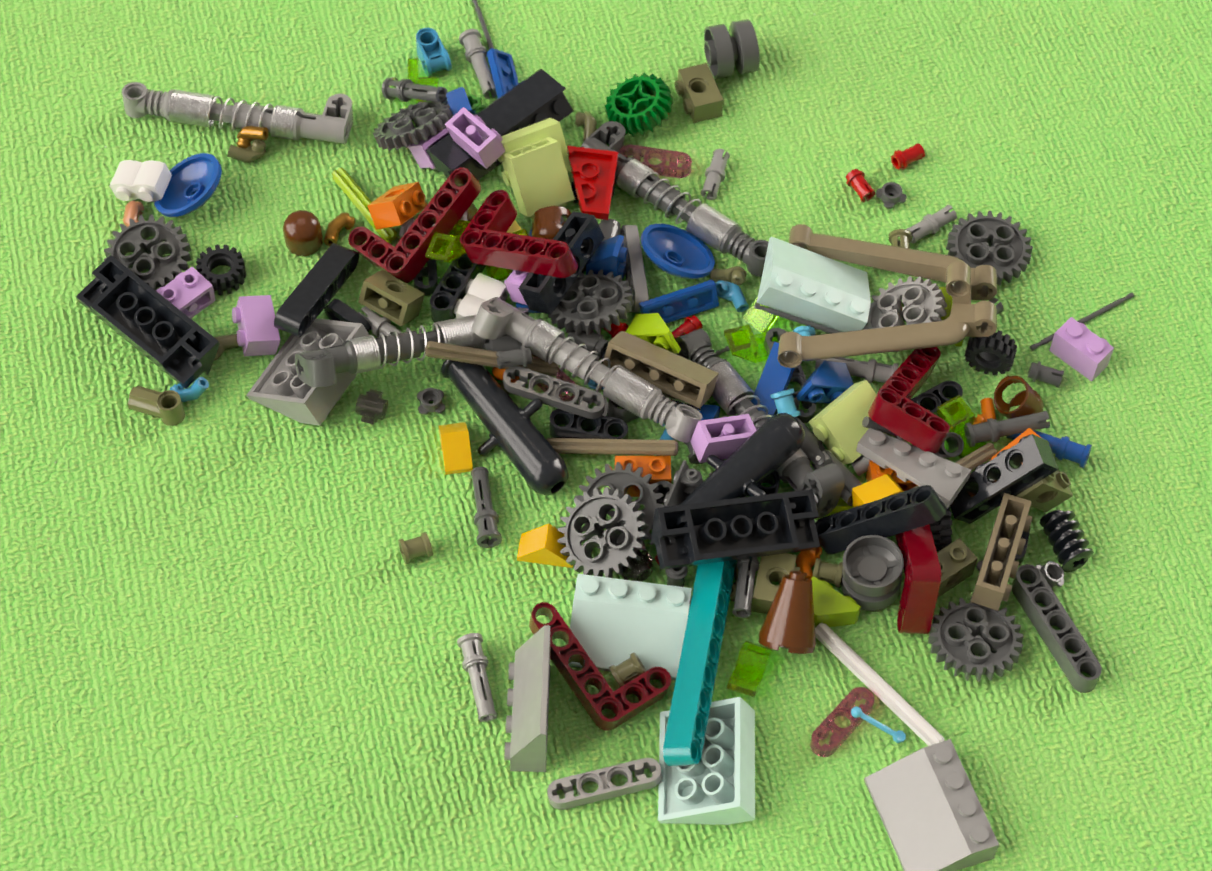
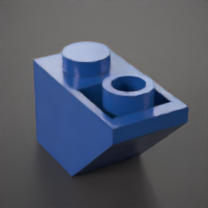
M617 235L601 242L586 264V275H588L590 270H593L594 274H598L600 270H603L604 275L613 272L614 277L620 275L622 279L624 278L627 263L624 262L628 248L624 247V236Z
M824 360L796 395L797 400L828 404L833 402L853 385L846 363Z

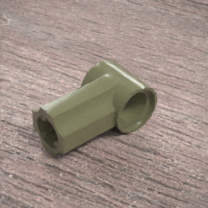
M137 386L133 387L129 394L128 407L131 410L159 417L164 424L169 426L178 425L185 418L180 395L173 390L158 392Z

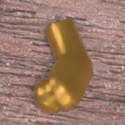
M256 126L243 127L237 134V146L246 149L251 146V141L254 139L266 140L268 138V129Z
M349 213L339 214L328 224L324 243L328 246H331L333 243L337 244L340 230L343 227L347 230L353 228L356 222L355 218L349 216Z

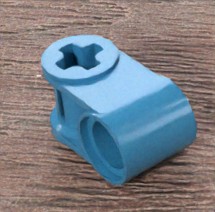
M428 27L420 29L416 34V50L425 75L429 77L437 71L444 69L447 71L452 70L449 54L444 48L436 30Z

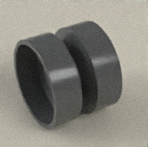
M749 19L731 22L729 32L724 24L707 26L705 28V56L709 69L715 79L732 76L734 65L739 74L758 71L760 63L759 46L755 29Z
M866 535L855 539L846 548L843 555L841 588L844 596L853 598L861 607V610H882L892 605L898 598L901 590L904 564L903 555L898 546L885 537Z

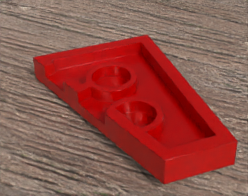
M567 146V155L581 213L594 215L596 219L608 220L618 152Z

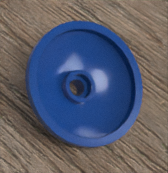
M208 153L196 154L179 162L170 170L172 177L162 199L154 201L156 209L164 216L180 217L202 207L211 198L220 183L222 173L220 162L216 157Z
M652 224L647 226L641 235V245L648 258L659 269L672 276L698 279L709 275L714 268L715 259L710 249L699 238L686 230L668 224Z

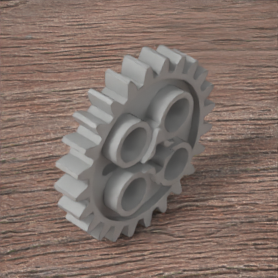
M911 276L904 283L899 278L895 286L889 282V289L880 288L881 294L879 296H871L874 302L870 304L868 322L863 330L905 325L903 321H906V325L942 321L941 317L947 314L944 310L947 307L944 300L945 297L936 283L932 284L930 279L923 281L920 276L915 282Z

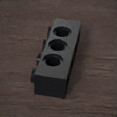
M573 211L553 239L568 244L578 263V268L574 274L566 278L529 273L518 289L530 310L551 315L599 247L605 236L594 215Z
M1028 435L1021 438L1019 443L1010 449L999 452L997 457L991 461L977 466L975 471L970 473L968 481L950 505L954 518L971 524L999 507L1004 493L1017 496L1059 470L1049 442L1036 435Z

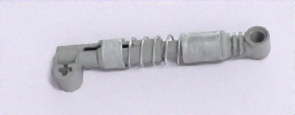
M139 82L128 83L122 89L125 113L132 118L155 114V116L161 115L165 117L167 121L211 127L214 121H219L220 129H222L223 123L227 122L232 124L233 131L236 128L242 129L245 126L266 127L268 133H271V137H280L288 140L307 138L346 144L353 124L352 100L345 94H335L329 97L323 114L320 115L304 112L302 108L286 107L277 104L273 108L270 103L266 106H260L257 101L253 104H248L244 99L235 103L233 98H228L223 104L220 96L215 97L214 95L171 89L164 93L163 91L157 92L156 90L147 89L144 84ZM216 98H219L221 104L216 103ZM229 100H232V102H233V105H226V104L228 103Z
M494 297L481 304L472 325V331L478 336L494 340L507 334L521 342L525 348H530L531 354L538 356V358L545 360V362H549V364L552 362L561 366V371L566 369L573 373L572 378L580 377L584 380V385L593 380L598 383L596 387L597 392L602 387H605L604 397L609 400L611 399V401L642 419H653L655 423H659L662 427L665 426L667 433L672 438L681 442H690L698 421L702 419V414L695 408L684 404L677 405L676 402H671V399H665L661 389L648 383V381L623 368L621 365H615L610 369L609 358H603L599 361L597 351H588L585 344L578 345L573 337H564V332L559 330V328L557 329L542 319L535 320L498 297ZM607 360L608 367L603 365L601 362Z

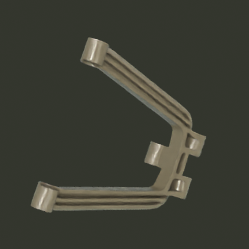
M803 224L795 225L790 229V244L822 256L945 282L946 291L952 296V309L947 319L937 322L814 336H801L796 332H786L779 339L777 359L780 365L786 368H795L802 361L957 344L965 337H989L996 332V306L990 301H980L976 304H971V300H990L996 296L997 271L994 267L980 265L976 268H970L963 260L950 255L815 234L810 227Z

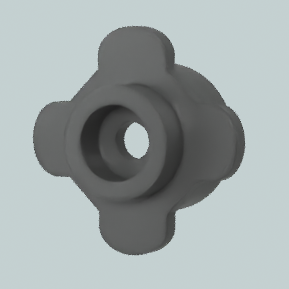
M888 182L883 185L882 189H877L876 197L884 202L885 208L891 209L897 203H904L906 201V195L902 193V187L895 182Z
M427 388L417 394V399L420 401L419 413L426 415L429 412H444L445 405L442 403L443 391L435 388Z
M1048 561L1043 566H1035L1040 570L1051 589L1054 586L1061 587L1064 584V571L1058 563Z

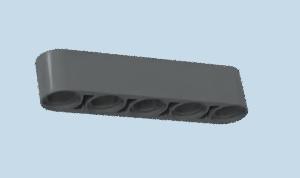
M1030 564L1020 566L1012 583L1014 596L1072 687L1081 693L1091 692L1094 690L1102 672L1099 661L1040 570ZM1022 580L1029 581L1031 584H1026ZM1036 603H1042L1046 607H1040ZM1051 626H1057L1061 630H1055ZM1066 649H1071L1076 654L1069 653ZM1081 672L1087 673L1091 677H1085L1081 674Z

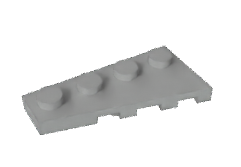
M872 428L867 430L857 445V452L884 469H893L896 471L897 477L902 481L907 482L910 480L919 487L931 485L947 509L970 477L971 469L931 452H925L907 442Z

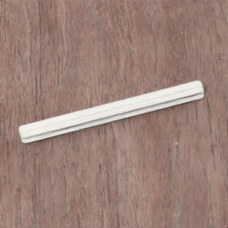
M820 623L815 628L816 638L928 746L945 740L932 725L833 630L823 623Z

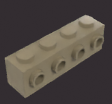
M620 331L608 342L604 357L610 359V369L615 365H621L623 368L648 381V383L655 385L662 392L698 408H701L712 397L719 375L718 372L624 331ZM604 360L603 365L608 367V361Z
M1004 493L971 598L972 603L998 611L1001 601H1008L1012 585L1007 583L1009 577L1015 578L1019 562L1014 561L1016 554H1022L1026 539L1021 538L1023 531L1028 533L1033 516H1029L1028 512L1032 501Z

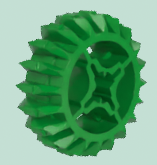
M645 72L639 77L634 73L633 78L628 79L625 77L623 83L617 82L616 89H610L611 96L606 97L607 104L605 105L609 122L614 121L622 124L626 130L625 135L630 134L635 137L637 133H640L644 136L645 131L650 130L653 132L654 127H662V120H668V113L672 112L671 105L673 104L671 91L661 77L657 78L654 74L648 76Z

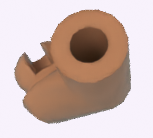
M131 201L125 206L123 217L125 226H130V218L135 223L139 222L138 216L142 215L144 205L140 201Z

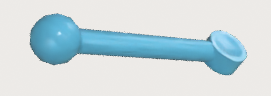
M856 706L851 709V715L854 718L860 717L893 736V740L896 743H901L905 740L906 735L903 731L899 730L896 732L863 713L860 707Z

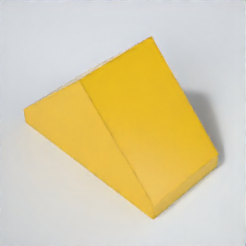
M466 422L439 425L445 474L470 472L473 469Z
M885 474L852 488L853 508L904 491L890 475Z
M546 524L521 534L517 561L573 568V565L566 562L569 556H565L560 552L566 545L558 543V539L565 537V534L559 532L551 524Z

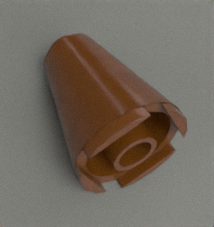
M790 571V575L783 576L759 633L758 642L761 645L778 651L779 647L789 649L788 653L795 654L814 652L816 636L812 580L807 578V573Z

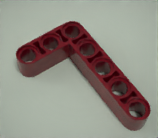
M466 168L454 170L395 247L365 227H357L351 231L348 238L349 244L363 258L379 269L405 283H409L417 276L481 191L480 182Z
M496 190L486 198L460 237V243L469 259L476 264L559 278L571 276L578 268V263L566 242L507 233L517 217V210L505 190Z
M938 347L914 349L879 389L868 411L869 417L877 424L919 449L933 454L937 453L950 430V426L945 420L910 399L930 377L941 356V351Z
M928 524L895 535L898 548L903 555V569L905 573V582L897 615V629L899 633L929 634L941 583V566L931 528Z
M541 602L534 606L529 621L532 633L535 634L544 625L550 626V659L591 719L600 729L604 731L613 730L665 697L671 684V676L662 667L649 669L613 692L557 609L547 602ZM544 615L550 619V622L546 624L540 623L536 617ZM554 639H562L566 642V646H555L552 641ZM577 662L582 665L583 669L575 671L568 664ZM657 679L663 684V687L655 688L649 681ZM593 685L599 690V693L595 695L589 694L585 687ZM628 694L636 695L640 702L631 703L625 696ZM610 709L615 713L616 717L606 718L602 715L601 711Z

